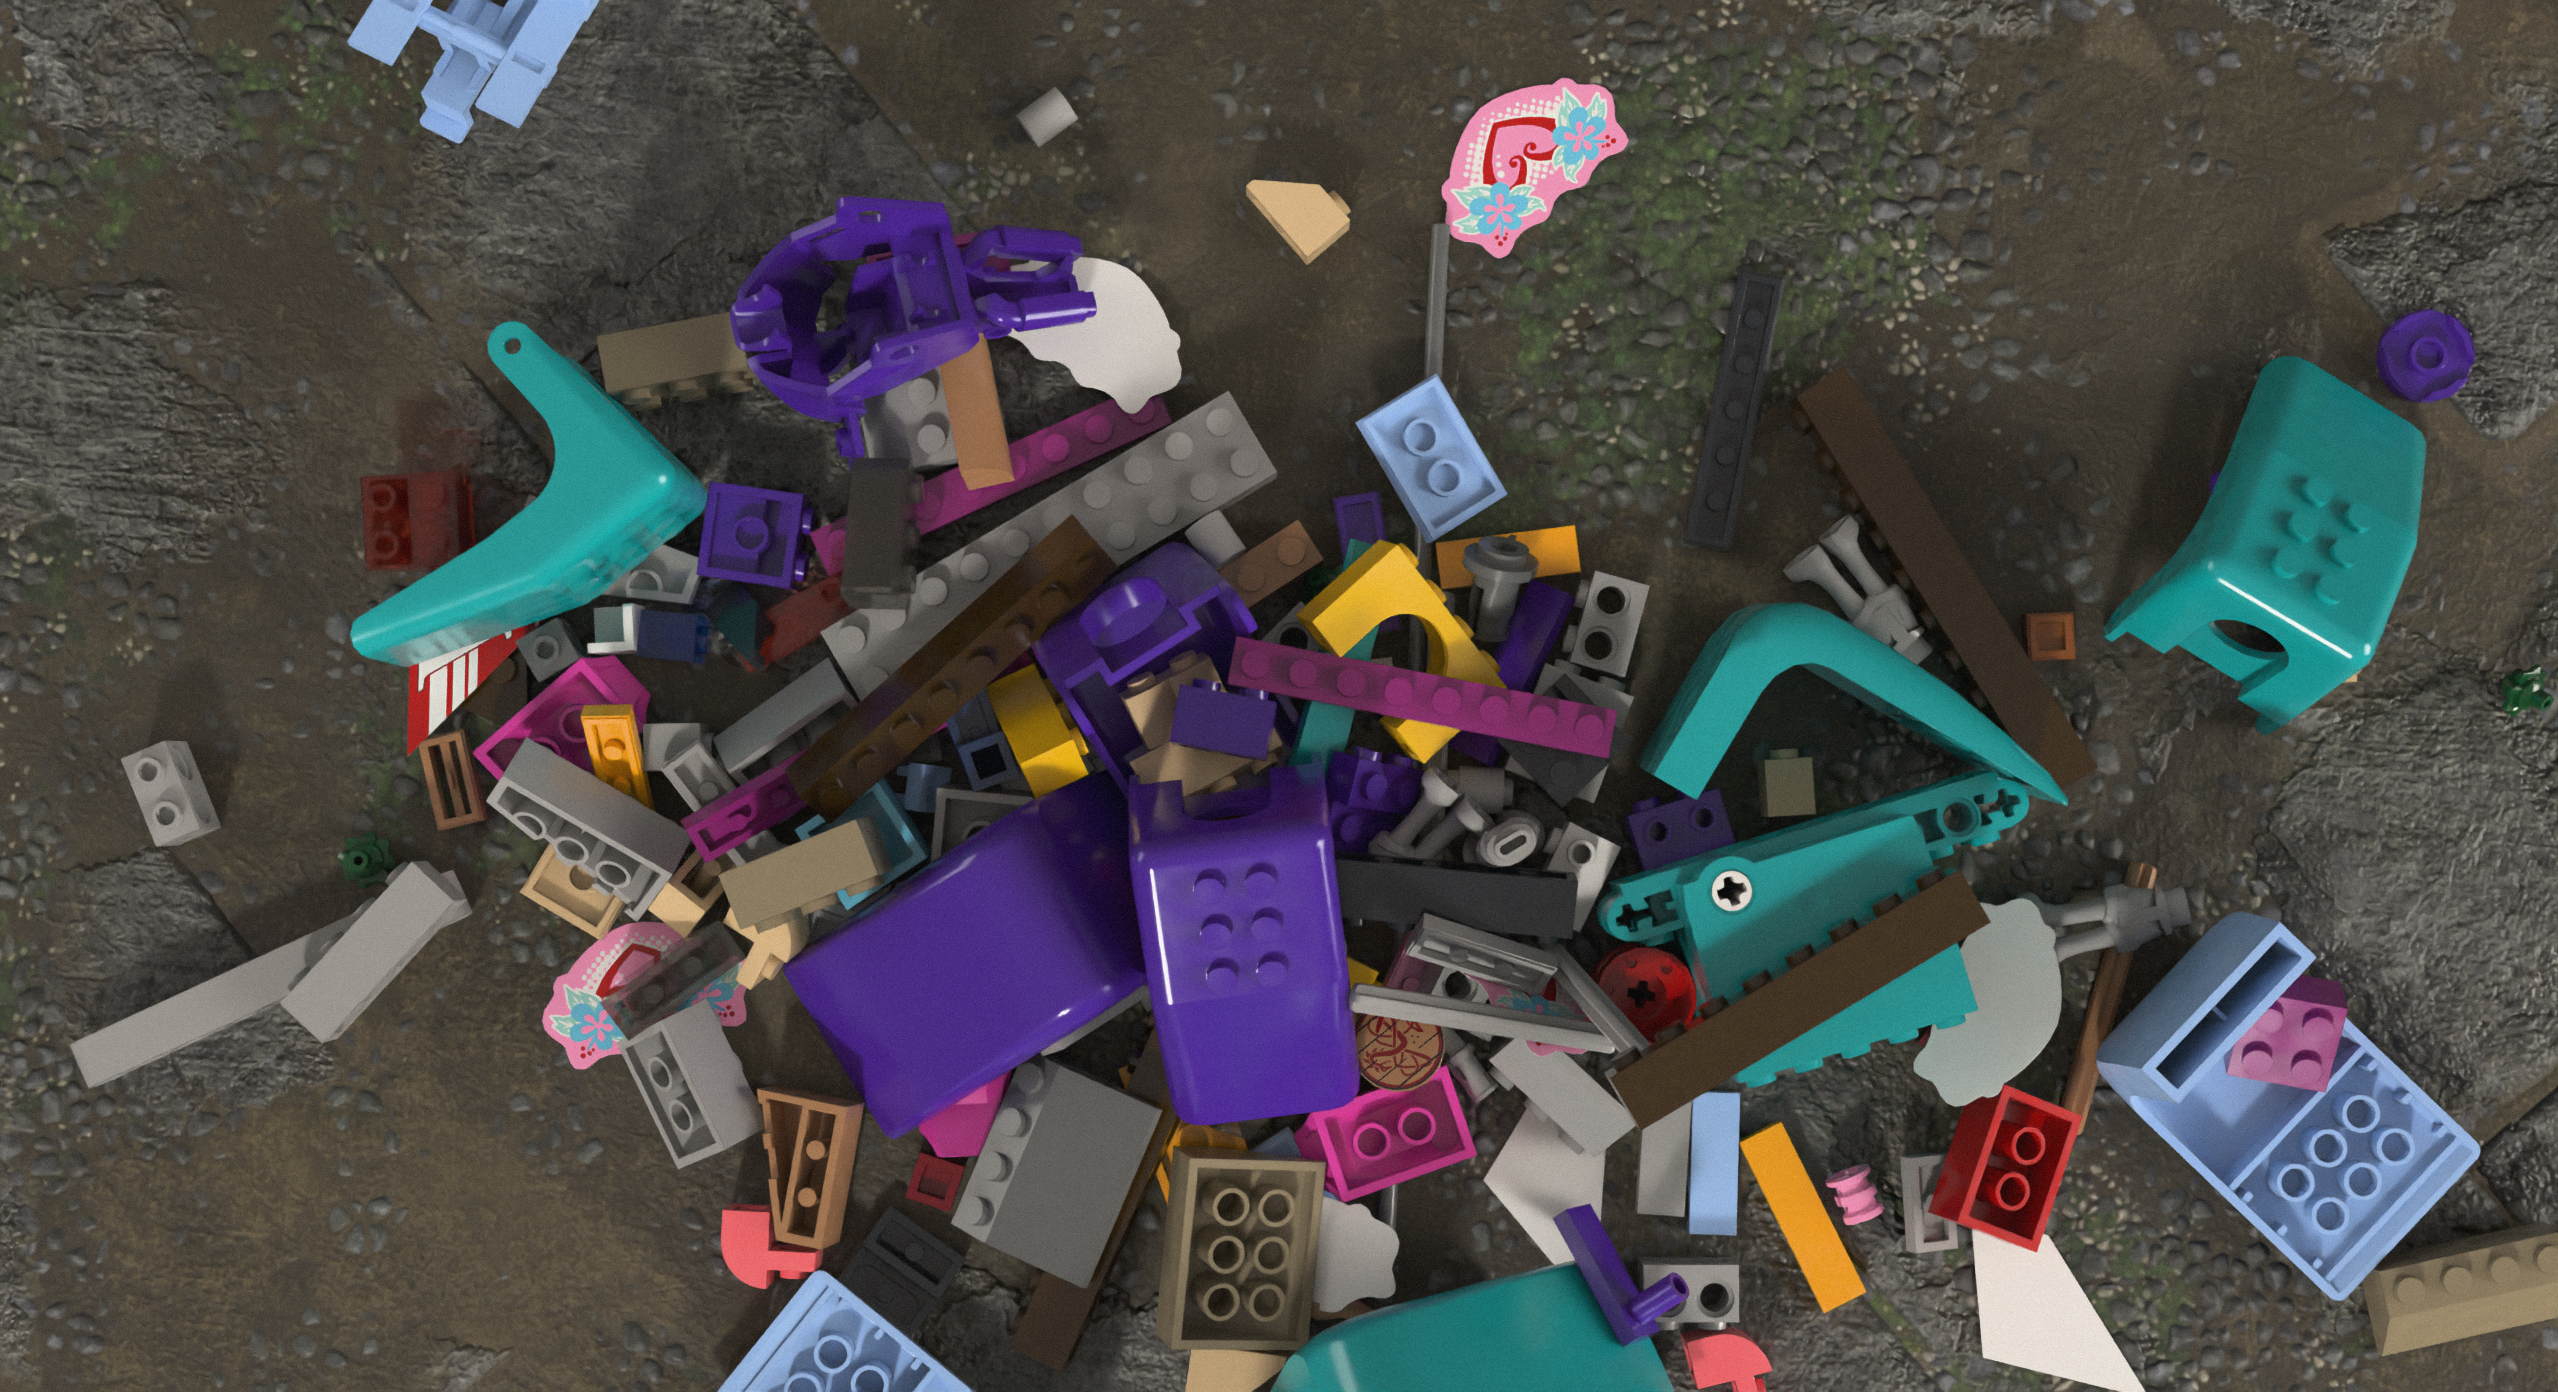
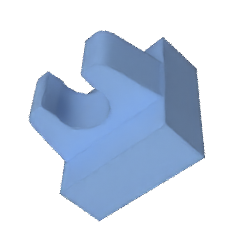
M912 762L909 765L898 767L897 775L907 776L905 794L895 793L902 803L903 809L935 813L937 788L944 782L950 783L952 768Z

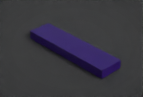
M1534 579L1529 582L1507 627V631H1510L1507 640L1499 643L1493 655L1494 660L1501 668L1497 675L1506 685V689L1530 693L1575 601V598L1570 594ZM1462 730L1453 737L1449 745L1454 750L1491 767L1494 766L1503 748L1495 740L1497 737Z

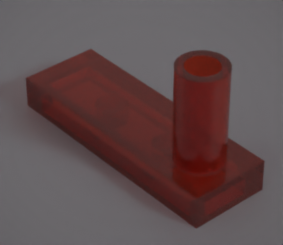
M854 568L833 577H828L765 611L764 615L776 626L773 635L768 636L763 641L760 654L766 660L762 668L822 637L821 631L871 602ZM736 650L747 673L752 674L758 671Z

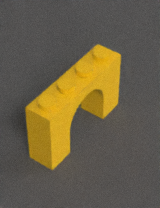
M1379 539L1295 615L1323 651L1341 658L1383 620L1398 614H1411L1421 623L1429 640L1430 658L1425 673L1507 688L1497 675L1501 671L1498 663L1486 651H1479L1470 640L1474 636L1471 628L1461 617L1456 614L1454 616L1450 614L1443 605L1447 600L1445 594L1430 579L1425 581L1416 569L1419 565L1418 559L1402 543L1397 545ZM1384 716L1379 720L1407 756L1424 764L1461 731L1390 716Z

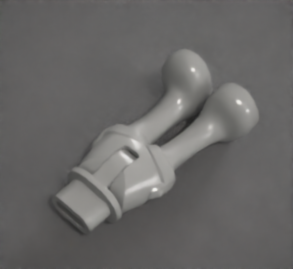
M1848 514L1828 528L1820 536L1819 541L1856 578L1867 594L1864 600L1839 574L1827 554L1818 544L1812 545L1798 554L1785 566L1783 572L1793 582L1811 580L1821 585L1834 598L1849 618L1848 623L1890 646L1918 665L1933 651L1931 646L1921 636L1925 629L1922 625L1918 626L1915 616L1908 605V596L1905 595L1901 587L1895 583L1888 586L1869 564L1860 550L1857 541L1859 533L1858 522Z
M1431 766L1423 773L1422 784L1424 791L1418 803L1391 832L1385 830L1379 832L1369 842L1367 853L1435 859L1460 834L1471 831L1478 836H1482L1486 831L1496 827V825L1482 806L1465 792L1456 801L1445 818L1415 847L1411 846V842L1430 819L1443 807L1451 805L1461 795L1460 787L1450 776L1439 768Z
M1513 809L1503 810L1502 815L1495 814L1494 823L1496 827L1486 831L1482 836H1478L1471 831L1469 832L1463 845V861L1497 868L1510 866L1522 861L1526 857L1535 856L1540 852L1545 842L1544 827L1535 816L1528 812Z
M2124 884L2111 885L2102 889L2101 897L2063 905L2044 903L2032 892L2016 895V899L2024 898L2031 900L2038 907L2044 924L2052 929L2089 921H2102L2101 927L2056 937L2053 948L2056 952L2058 963L2076 954L2114 947L2117 953L2137 951L2143 943L2153 940L2163 933L2165 936L2171 935L2172 928L2191 924V915L2183 887L2163 891L2161 886H2153V889L2129 888Z

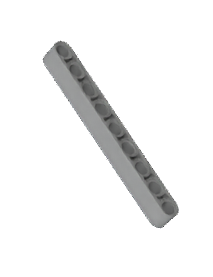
M454 870L441 873L465 896ZM468 900L440 929L473 913ZM353 914L70 1044L69 1046L88 1089L121 1077L279 1004L290 993L286 987L292 978L306 967L312 969L323 957L319 953L323 945L338 932L345 934L356 922L352 918Z

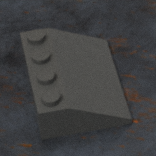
M1041 1053L1036 1054L1018 1065L951 1224L991 1247L1081 1288H1088L1163 1110L1059 1055L1048 1054L1042 1056Z

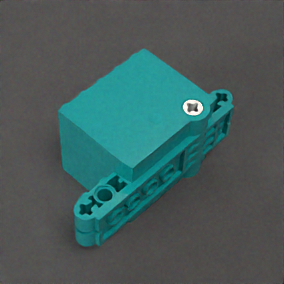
M1996 770L1965 772L1610 881L1609 884L1612 892L1600 900L1596 910L1597 921L1606 933L1624 941H1640V944L1646 943L1647 947L1671 941L1676 958L1688 968L1695 983L1696 1009L1694 1016L1697 1018L1700 1016L1697 1008L1703 1003L1721 994L1725 996L1726 1000L1744 990L1740 983L1757 971L1767 968L1771 974L1787 964L1784 956L1797 947L1810 942L1814 948L1830 938L1827 931L1839 922L1850 917H1854L1856 922L1873 913L1870 905L1881 897L1897 891L1899 896H1902L1917 887L1913 880L1923 872L1934 867L1932 860L1953 854L1952 845L1960 843L1961 846L1972 844V847L2000 840V830L2012 827L2026 816L2029 809V798L2027 792L2019 783L2012 780H1998ZM1996 801V803L1989 806V810H1979L1977 805ZM1949 807L1952 819L1946 827L1943 821V813ZM1647 896H1648V904L1644 901V898L1647 897ZM1622 906L1632 910H1641L1649 907L1650 912L1655 917V919H1652V916L1639 912L1626 917L1627 925L1616 922V917L1623 914ZM1955 943L1730 1078L1738 1083L1746 1082L1748 1088L1758 1087L1775 1081V1072L1794 1068L1795 1073L1811 1071L1823 1066L1822 1058L1841 1053L1844 1059L1852 1058L1870 1052L1871 1047L1869 1043L1882 1039H1889L1890 1044L1901 1043L1918 1037L1917 1029L1936 1024L1937 1029H1946L1965 1023L1966 1018L1964 1014L1977 1011L1978 1006L1958 943Z

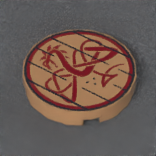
M1361 1013L1355 1020L1360 1074L1375 1087L1391 1092L1412 1091L1428 1083L1440 1069L1445 1052V1038L1442 1026Z

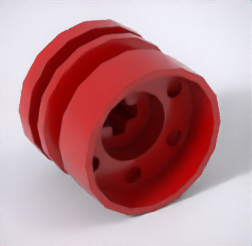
M1629 943L1608 951L1595 964L1590 976L1650 1044L1657 1041L1654 1034L1666 1025L1680 1020L1682 1025L1690 1022L1696 1009V986L1688 968L1673 954L1653 946L1647 947L1646 944ZM1639 981H1642V987L1649 990L1648 998H1640L1638 1005H1635V1000L1629 997L1627 992L1629 988H1637Z

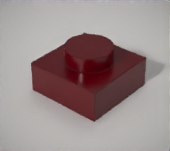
M922 1150L919 1153L905 1198L951 1212L967 1164L946 1157H937L934 1153Z

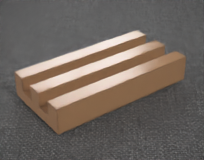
M460 729L427 737L419 745V750L438 831L488 820L468 730ZM453 741L456 742L471 814H468L451 743ZM436 745H440L456 814L454 818L449 817L433 748Z

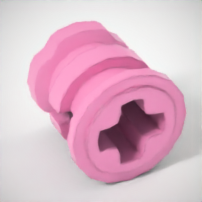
M1861 1164L1843 1169L1825 1180L1827 1187L1836 1188L1837 1194L1834 1198L1837 1206L1843 1207L1845 1210L1842 1218L1846 1225H1854L1870 1220L1883 1213L1885 1209L1883 1203L1875 1199V1195L1878 1192L1874 1182H1868L1866 1177L1871 1172L1869 1164Z

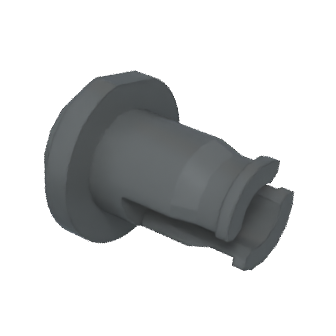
M1511 534L1508 538L1501 536L1483 537L1479 539L1478 543L1470 544L1464 549L1462 564L1467 570L1474 573L1468 602L1470 615L1469 619L1465 620V622L1471 629L1477 627L1475 639L1486 642H1503L1508 639L1510 631H1507V625L1514 613L1520 583L1530 582L1537 574L1538 560L1529 553V548L1526 545L1516 541L1517 536Z

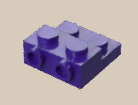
M710 481L696 575L796 590L797 582L806 581L809 571L810 557L808 553H802L804 534L810 535V532L814 531L816 523V508L809 506L810 498L804 494Z
M1355 746L1353 754L1333 750L1325 787L1334 849L1367 853L1369 842L1382 830L1391 832L1396 826L1398 815L1407 816L1416 805L1424 773L1423 770L1413 767L1415 759L1387 752L1386 759L1383 760L1381 759L1382 752L1361 746Z

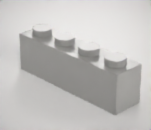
M427 860L414 861L410 864L403 862L395 868L385 880L389 887L377 899L374 897L369 898L354 912L352 918L356 922L345 934L338 932L331 937L319 951L323 956L312 969L306 967L301 970L288 983L286 988L290 993L280 1004L321 1043L338 1039L467 900Z

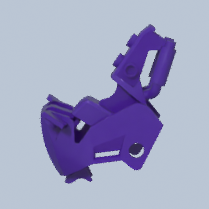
M847 196L836 201L834 215L788 234L761 260L740 287L737 301L730 310V322L735 343L740 350L768 351V353L759 354L747 359V362L755 376L771 392L787 405L804 415L820 420L842 423V428L835 431L838 453L840 457L847 456L850 471H856L860 469L865 455L858 422L867 413L864 399L881 395L970 351L979 342V333H983L986 339H997L1010 334L1013 328L1017 332L1083 323L1086 318L1096 315L1097 304L1093 291L1084 292V290L1079 291L1076 277L1072 274L1073 262L1083 255L1079 238L1069 236L1065 231L996 225L993 229H986L976 234L968 247L961 249L954 244L952 226L944 203ZM864 211H880V212H881V213L876 214V215H860V214H859V213L864 212ZM837 228H843L817 240L814 239ZM891 252L892 258L857 267L844 306L846 322L840 323L835 330L818 332L815 321L822 304V296L835 282L833 268L820 262L852 260ZM991 255L998 258L1051 262L1036 271L997 272L993 266H984L987 258ZM855 356L857 368L830 385L828 376L838 373Z

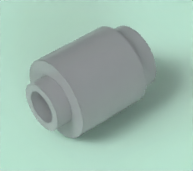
M1459 765L1458 770H1447V775L1460 787L1461 795L1451 805L1445 807H1453L1465 792L1473 797L1488 814L1502 815L1503 805L1512 806L1513 778L1505 777L1504 768Z

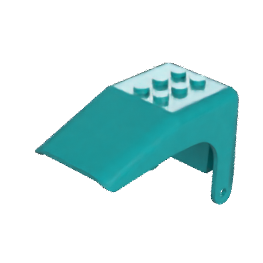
M517 321L504 322L498 325L490 334L487 343L488 353L496 366L547 422L555 445V463L551 478L537 499L484 541L356 618L350 632L353 647L367 658L410 667L585 605L600 596L610 585L629 570L638 566L648 555L667 540L676 536L686 525L701 514L707 503V491L703 483L615 397L606 393V388L576 360L558 354L526 324ZM512 339H518L521 343L520 350L515 354H509L506 349L507 343Z
M2281 356L2271 360L2259 374L2225 465L2195 527L2168 563L2116 608L2104 628L2103 637L2113 642L2124 633L2129 632L2163 654L2176 645L2181 646L2243 684L2237 699L2260 713L2255 724L2257 732L2266 736L2279 729L2363 669L2376 652L2417 547L2426 460V441L2422 432L2408 421L2309 361L2294 356ZM2235 620L2258 627L2276 638L2286 651L2277 653L2263 652L2241 645L2226 636L2215 625L2214 621Z

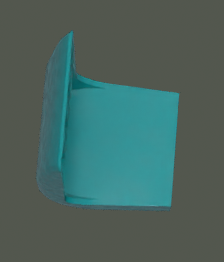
M1804 602L1754 603L1732 613L1712 634L1703 647L1636 762V765L1697 800L1761 692L1776 675L1793 665H1800L1982 771L1996 770L1998 780L2015 781L2025 789L2029 796L2064 806L2068 805V798L2051 775L2004 731L1950 686L1864 631L1829 611Z
M1575 1260L1494 1278L1352 1317L1322 1331L1301 1346L1287 1360L1270 1392H1675L1650 1338L1622 1347Z

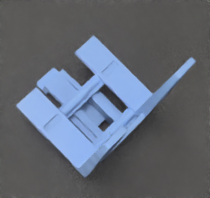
M373 0L347 42L349 46L392 66L416 26L437 36L442 49L445 51L421 92L427 108L420 118V124L424 128L460 144L474 124L469 109L491 73L493 75L477 99L476 107L520 128L543 88L546 89L558 70V63L583 22H587L599 0H508L504 8L493 3V0H453L446 12L431 6L430 4L433 0Z

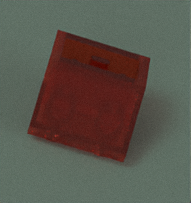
M450 470L360 477L366 571L433 572L475 546L471 476Z

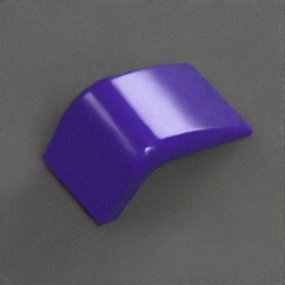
M1108 769L1045 794L1006 814L898 884L806 946L787 963H784L783 971L786 978L887 1137L891 1139L902 1137L1081 1028L1147 983L1129 867V802Z

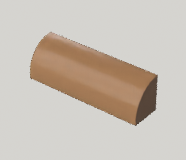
M979 333V342L970 351L939 366L959 470L969 491L1015 481L988 342L983 333Z

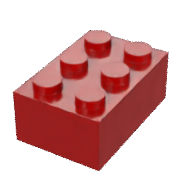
M2003 1084L1998 1095L1990 1098L1981 1096L1964 1105L1928 1213L2005 1243L2037 1253L2083 1116Z

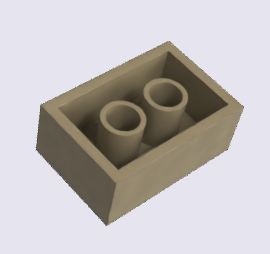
M730 312L596 336L606 393L622 401L623 404L633 405L634 410L637 411L661 407L662 399L678 396L680 402L702 400L708 397L707 391L725 388L726 393L730 394L746 392L754 389L753 382L760 381L749 367L747 359L759 355L761 352L742 351L737 347L730 322Z
M871 816L855 819L728 870L718 876L739 929L742 930L755 925L759 934L795 920L793 914L795 909L801 908L804 916L840 902L837 892L846 889L848 896L851 897L883 885L885 882L882 874L894 870L874 817Z

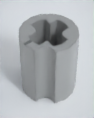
M1055 86L1015 115L1025 132L1038 148L1078 120L1070 104Z

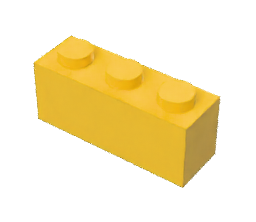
M1034 663L985 686L995 716L1035 799L1089 775L1081 756L1089 753L1079 729L1075 727L1073 719L1064 701L1062 702L1055 686L1049 677L1042 680Z

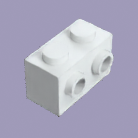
M1565 821L1562 829L1554 826L1548 836L1543 852L1549 854L1542 869L1575 873L1578 880L1573 930L1580 932L1621 847L1571 822Z

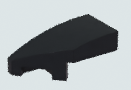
M734 581L704 613L747 662L759 671L764 666L766 660L760 654L763 641L768 636L773 635L776 625L764 615L765 608L742 582Z

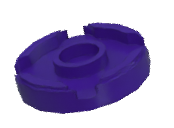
M2421 309L2407 313L2387 326L2378 342L2376 363L2380 377L2391 392L2406 401L2425 404L2448 398L2461 389L2470 377L2468 374L2475 359V349L2471 335L2463 324L2449 314L2445 315L2432 309Z

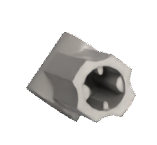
M1220 510L1206 515L1185 532L1186 537L1196 552L1216 571L1224 568L1246 551V547Z

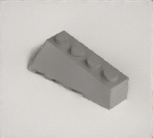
M528 737L525 738L486 800L487 803L532 839L544 838L551 843L554 851L557 853L555 857L570 868L577 864L595 879L592 887L602 895L608 897L613 893L628 906L624 912L636 922H638L673 875L691 841L686 830L676 822L654 812L637 802L633 797L618 791L596 778L592 773L582 770L558 756L549 748L534 742Z

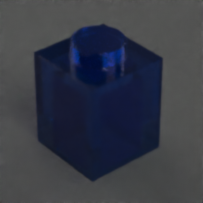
M641 609L636 656L647 659L703 664V655H709L712 647V627L707 626V618L700 615Z

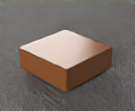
M2073 612L2022 615L2024 651L2030 661L2076 659Z

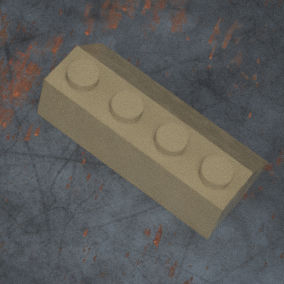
M2536 1222L2385 1256L2362 1281L2378 1354L2386 1356L2557 1318L2558 1228L2543 1222Z

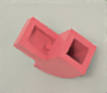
M731 1203L722 1210V1254L731 1272L742 1282L756 1288L766 1289L775 1280V1270L780 1271V1277L805 1279L809 1277V1272H815L822 1265L823 1249L777 1243L771 1205Z
M1726 1326V1329L1704 1330L1699 1328L1680 1333L1690 1376L1698 1389L1731 1381L1733 1392H1766L1762 1378L1755 1379L1754 1375L1772 1371L1771 1365L1761 1349L1744 1332Z

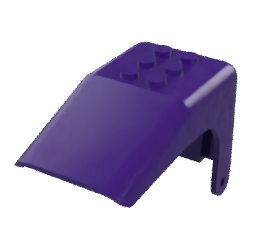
M1170 543L1157 549L1094 589L1032 644L1031 647L1049 679L1129 802V775H1135L1130 762L1154 749L1149 750L1143 744L1119 695L1128 689L1126 683L1135 676L1148 671H1152L1154 676L1170 668L1169 661L1172 658L1186 651L1194 650L1196 655L1204 652L1211 658L1226 692L1239 695L1241 687L1227 684L1236 636L1252 639L1250 633L1258 629L1240 596L1224 577L1190 546L1184 543ZM1269 693L1268 701H1273L1277 704L1274 729L1284 749V754L1277 757L1280 761L1279 764L1274 768L1288 766L1301 718L1287 696ZM1253 771L1236 779L1238 785L1231 791L1270 786L1269 771L1257 776L1254 775Z
M1321 752L1311 753L1312 763L1269 768L1270 786L1185 797L1182 779L1141 784L1139 774L1129 775V867L1148 990L1170 1099L1174 1112L1184 1122L1193 1125H1212L1327 1111L1350 1103L1354 1100L1360 1089V1066L1354 1014L1349 1006L1351 988ZM1248 815L1229 820L1209 821L1227 816Z

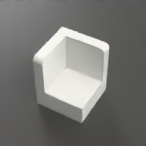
M626 603L619 607L594 608L595 643L587 644L588 653L600 656L647 653L645 606Z

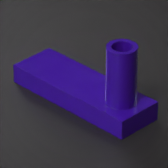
M1591 1204L1566 1209L1552 1218L1622 1347L1648 1339L1659 1332L1660 1329L1654 1319L1689 1297V1288L1686 1282L1675 1272L1668 1274L1639 1293Z

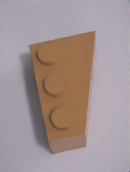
M777 1084L758 1088V1103L762 1104L766 1131L763 1134L764 1149H768L771 1179H768L776 1240L820 1250L839 1243L865 1102Z

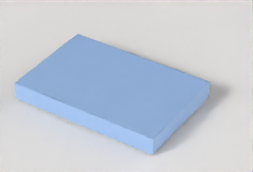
M1437 373L1355 422L1426 543L1433 542L1507 495L1503 485Z

